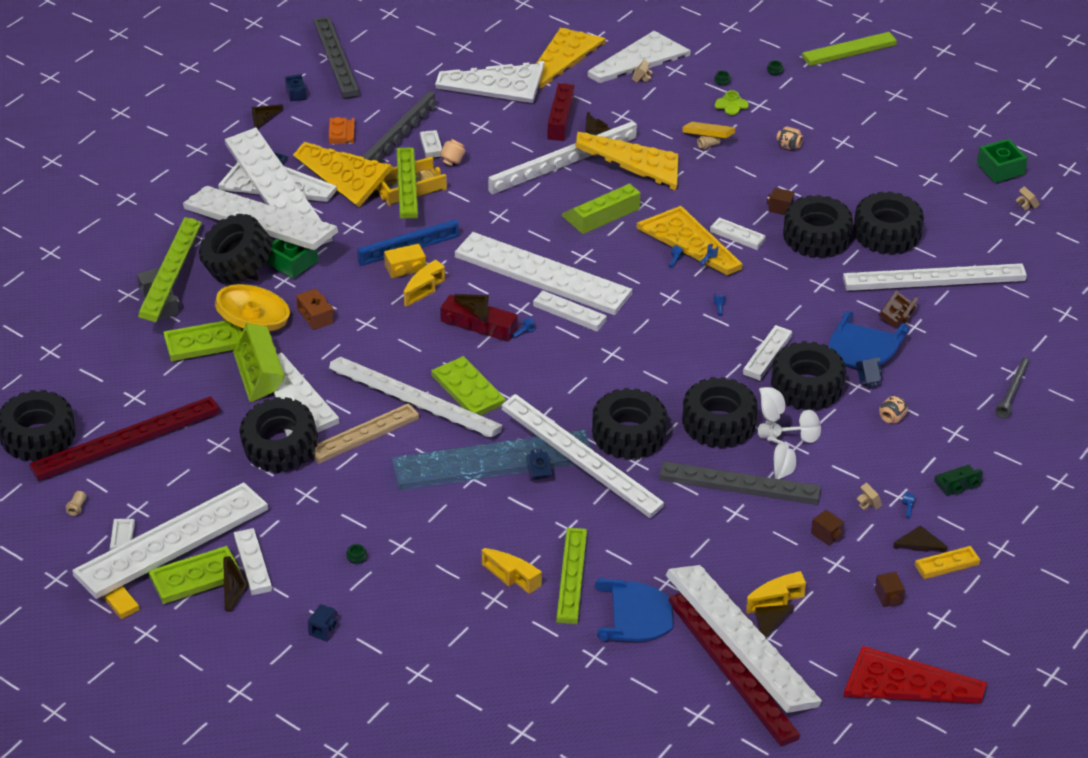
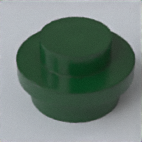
M777 60L770 61L767 65V71L772 75L782 73V63Z
M718 71L714 76V81L719 85H726L730 83L731 77L727 71Z
M353 544L348 548L346 557L352 563H360L366 559L367 551L362 545Z

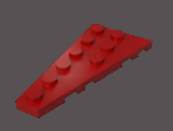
M862 646L845 687L843 697L981 703L987 682Z

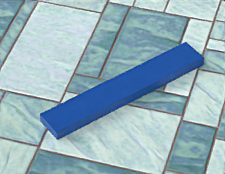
M454 219L357 248L358 264L362 266L384 259V251L414 244H419L422 248L459 237V222Z

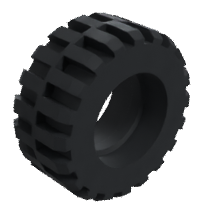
M883 191L877 194L872 193L868 197L863 198L856 207L854 235L862 246L868 247L870 251H877L879 254L889 253V255H894L895 253L902 254L905 251L908 252L921 239L924 221L923 210L915 200L912 201L911 197H905L901 193L895 194L891 191L883 193Z
M808 195L806 198H798L797 201H793L786 209L783 237L787 245L793 251H798L800 255H808L810 258L833 257L849 246L853 227L852 213L844 203L841 204L840 200H834L830 196Z
M248 214L230 215L226 219H221L218 224H214L209 232H206L205 238L200 243L199 258L217 281L235 284L239 283L240 280H247L249 276L255 275V272L263 267L264 262H267L269 259L268 255L271 253L272 242L269 234L255 217Z
M801 341L798 344L795 342L790 346H785L775 355L772 365L771 386L783 395L785 404L788 406L792 405L798 410L802 408L804 411L810 409L820 410L822 407L827 408L831 406V403L834 404L841 397L844 389L846 365L842 357L833 348L829 349L825 344L820 345L813 341L812 343ZM802 374L813 375L816 377H805L802 376Z
M710 377L709 380L703 379L699 381V384L696 382L685 393L682 424L685 431L689 433V436L693 440L697 439V442L702 445L707 444L708 447L712 448L713 446H718L719 448H724L725 446H729V448L734 447L737 443L741 444L745 439L747 440L756 428L757 399L750 388H747L742 382L738 383L735 379L728 380L726 377H721L720 379ZM710 411H725L728 414H716Z
M624 388L623 390L616 389L612 393L608 392L596 402L593 408L592 437L596 445L608 455L612 454L615 458L623 457L624 460H630V458H635V460L641 459L642 456L648 457L652 452L655 453L665 442L667 410L655 395L651 396L650 392H642L636 388L634 390H629V388ZM622 422H635V423H638L639 425L628 426V425H623V424H620V423H622Z
M30 390L29 393L22 392L19 393V396L10 398L9 402H5L2 409H0V442L4 450L16 459L19 457L22 461L27 462V460L35 462L67 450L68 446L74 441L73 438L76 431L73 410L70 403L55 392L51 391L48 393L46 390L37 392ZM34 424H45L40 427L28 428V426Z
M274 397L273 400L266 399L263 403L254 405V409H250L246 413V417L241 421L239 433L247 459L255 467H260L261 470L267 472L268 470H271L273 473H278V471L282 470L287 472L291 468L296 469L300 467L301 463L307 462L309 456L314 454L315 448L318 445V433L312 412H310L306 405L296 399L294 401L288 397H285V399H281V397ZM276 430H293L289 436L280 440L265 439L266 436Z

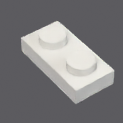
M437 130L420 132V140L425 157H440L442 146Z

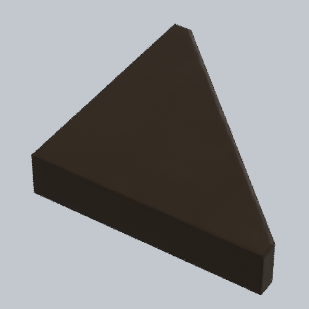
M283 104L252 107L254 128L260 129L283 111Z
M587 112L585 133L598 135L611 130L608 124L599 118L595 119L590 115V112Z
M454 294L455 302L482 322L487 323L489 295Z
M921 525L895 541L893 545L895 549L900 547L912 548L915 551H928L930 549L939 550L942 553L947 552L948 546Z
M231 556L224 557L223 559L226 612L234 609L248 585Z
M794 604L755 607L758 628L765 638L772 631H775L790 613H793Z

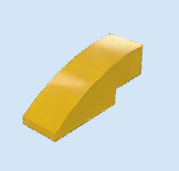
M434 260L420 269L404 289V305L407 307L434 293L435 286L445 281V266Z
M488 548L482 549V565L509 587L516 583L530 594L542 586V572L532 564L508 553Z
M799 571L775 578L754 590L747 596V614L754 613L755 607L787 605L788 600L803 598L805 596L806 582L802 572Z

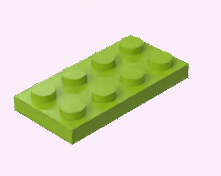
M227 320L163 332L170 361L234 350L242 334L240 327Z
M464 356L431 370L432 377L462 408L482 416L501 407L506 402V399Z
M228 546L149 570V577L162 604L224 585V557L231 556L238 567Z

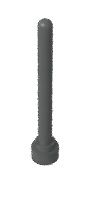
M1027 357L1022 358L1004 400L999 402L995 408V414L1000 418H1008L1012 411L1011 401L1028 366L1029 359Z

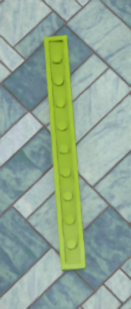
M184 217L140 308L139 318L157 322L201 228L202 222Z

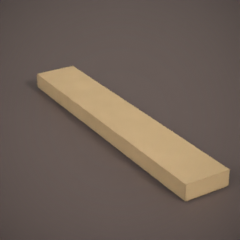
M409 403L318 443L312 457L320 464L418 420L419 414Z

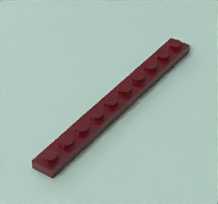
M209 396L29 463L30 470L37 481L219 414L220 409L214 399Z
M682 593L669 596L668 602L777 743L783 746L798 741L800 733L755 676Z

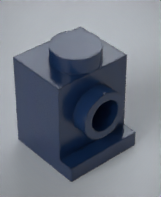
M302 74L286 76V92L290 102L307 99L306 86L302 79Z
M880 357L856 362L860 385L866 383L868 387L879 385L878 381L881 380L882 372L877 361H881Z
M542 449L531 450V454H528L526 457L530 480L550 478L552 470L550 469L548 452H543ZM536 460H542L543 465H537Z
M320 604L308 620L309 635L328 642L330 631H333L337 625V611L332 607Z

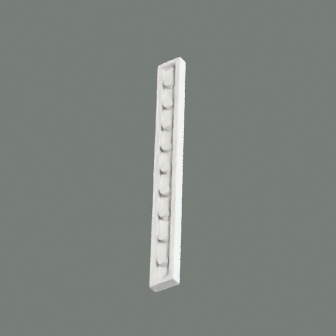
M631 121L596 136L628 142L636 138L637 124ZM572 144L488 177V191L493 195L590 157L592 154L575 148V144Z
M1023 264L843 273L846 291L1026 281L1027 277Z
M339 357L330 361L329 369L336 371L339 375H346L356 382L367 384L370 388L384 391L386 395H393L400 398L403 402H410L419 409H426L436 416H443L449 419L450 422L464 425L465 428L478 431L485 437H493L502 431V424L348 359Z
M514 394L502 404L504 412L647 517L652 518L663 508L664 502L518 395Z

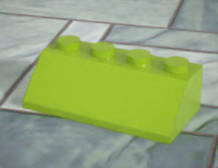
M627 184L563 212L562 217L579 232L585 234L639 210L641 192L631 184Z
M246 323L233 354L250 402H254L278 390L280 383L284 381L285 374L282 371L268 327Z

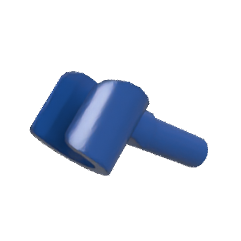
M709 244L707 254L699 264L703 266L708 259L717 257L719 247L712 249L713 244Z
M677 245L671 250L673 258L668 265L670 268L674 266L678 258L681 259L683 257V248Z
M714 293V304L717 305L718 316H722L725 293H723V296H717Z
M529 317L523 321L524 327L513 333V338L526 331L531 333L535 330L532 318Z
M905 492L902 503L907 504L906 519L911 518L912 506L915 503V495Z

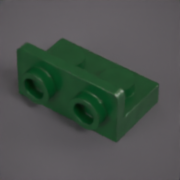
M966 465L935 475L934 482L946 496H950L980 486L983 471L981 469L974 471L970 465Z

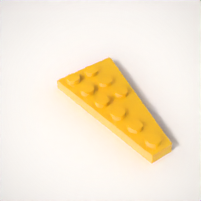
M560 28L538 60L545 63L538 89L553 81V77L563 74L566 68L570 69L586 58V54L589 52L593 53L596 51L599 45L603 46L606 44V38Z
M577 132L575 148L592 155L599 154L605 157V161L610 163L615 161L620 164L619 167L642 177H652L656 179V183L661 184L663 182L670 185V189L676 190L678 153L623 142L622 140L609 139L604 136Z
M303 142L293 154V156L327 183L335 185L337 191L358 207L365 202L394 168L391 164L367 160L361 156L337 152L330 148L325 149L307 142Z
M682 206L637 222V229L671 247L677 245L683 248V253L698 261H701L707 254L709 244H713L712 249L719 247L717 257L708 259L705 264L725 275L742 270V263Z

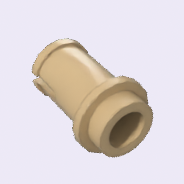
M701 136L698 138L697 144L700 149H707V147L719 145L720 138Z
M82 491L74 493L71 501L66 504V512L69 515L76 516L80 514L81 506L87 499L86 494Z

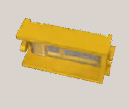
M432 156L415 161L417 197L432 193L433 191L436 192L440 189L442 191L447 190L446 174L441 175L439 167H436L434 171ZM397 166L389 172L375 189L380 193L381 199L385 200L388 206H391V203L399 202Z

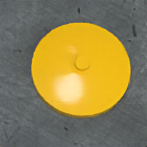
M237 284L226 286L217 293L215 300L217 312L225 320L241 328H244L247 323L266 326L269 331L278 330L286 325L290 314L287 303L281 297L269 290L252 285Z

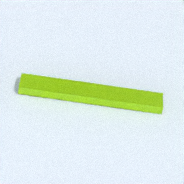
M890 32L802 52V58L809 66L895 46L897 40Z
M397 148L400 219L418 218L414 148Z
M567 528L556 623L578 624L587 529Z

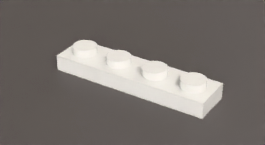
M542 291L533 300L534 307L594 331H598L607 321V316L546 291Z
M775 325L744 367L743 375L761 380L773 364L775 355L791 339L792 331Z
M254 528L234 532V539L251 596L271 592V582Z

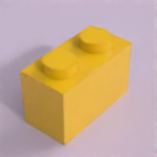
M419 244L384 251L385 267L391 278L417 273L426 266V256Z

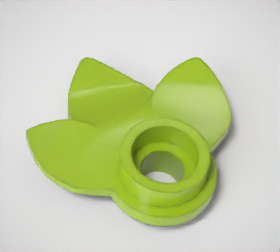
M730 90L726 92L723 98L716 100L715 108L724 109L727 115L734 116L739 113L740 109H747L748 102L740 98L737 91Z

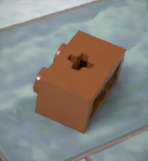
M316 288L296 295L297 310L313 330L333 324L334 308L331 304L327 303L325 296L320 294Z

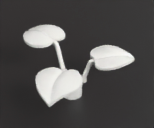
M759 388L762 412L768 421L759 425L758 435L762 439L778 443L774 452L775 479H781L790 475L795 470L796 455L794 450L788 449L789 445L775 438L780 436L782 431L801 430V439L804 442H815L821 434L820 420L814 411L805 410L800 415L799 427L781 428L779 424L774 422L779 420V414L785 411L783 395L774 388Z

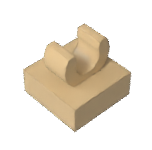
M643 60L634 71L632 80L638 82L642 79L648 82L651 79L650 76L653 72L647 69L649 62Z
M1025 186L1019 190L1022 196L1018 197L1016 202L1018 205L1025 202L1022 205L1024 211L1029 209L1030 206L1036 209L1040 205L1036 196Z
M867 482L860 487L862 494L857 497V500L860 502L859 506L863 510L868 509L870 505L875 510L882 506L879 494Z

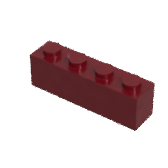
M558 83L548 120L547 140H565L574 104L575 85Z
M451 294L440 307L441 322L509 342L512 334L518 329V314L488 306L487 323H484L455 302L454 295Z

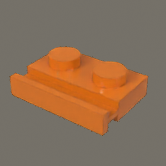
M341 117L330 118L329 144H346V142L354 144V118L352 120Z

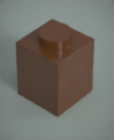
M774 187L772 194H768L767 204H769L768 212L785 215L787 207L794 201L795 192Z
M827 509L813 518L811 534L828 546L843 537L844 521Z
M897 572L877 575L875 592L882 606L888 607L903 604L905 588Z

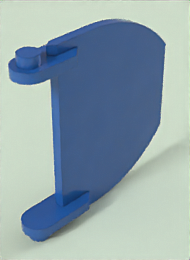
M847 311V313H843L842 321L839 322L830 338L829 349L833 348L848 367L857 368L856 362L878 357L881 360L877 361L880 366L895 354L905 334L909 333L910 328L907 327V324L902 323L896 333L893 334L850 324L853 319V312Z
M598 578L595 581L596 590L612 592L614 628H599L597 630V637L601 641H649L660 638L673 629L672 606L668 602L669 596L664 592L638 582Z

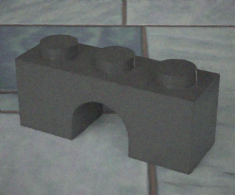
M158 268L137 273L138 288L144 298H146L159 271ZM173 289L158 320L178 314L180 302L177 295L174 296Z

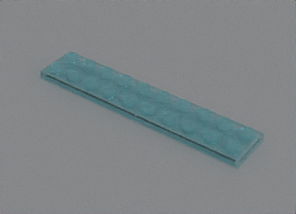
M585 430L568 432L591 449ZM538 436L392 457V466L398 490L528 472L526 457L528 454H531V450L542 449L543 452H548L550 468L576 464ZM536 460L537 465H543L542 460Z

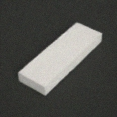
M718 218L710 227V232L758 250L766 241L765 235L722 218Z

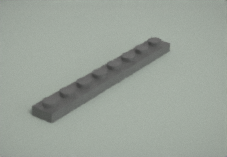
M330 17L314 18L315 29L342 98L358 96L359 89Z
M429 91L362 157L371 161L376 160L380 163L436 107L435 92Z
M663 461L659 478L660 481L818 505L821 487L820 485Z

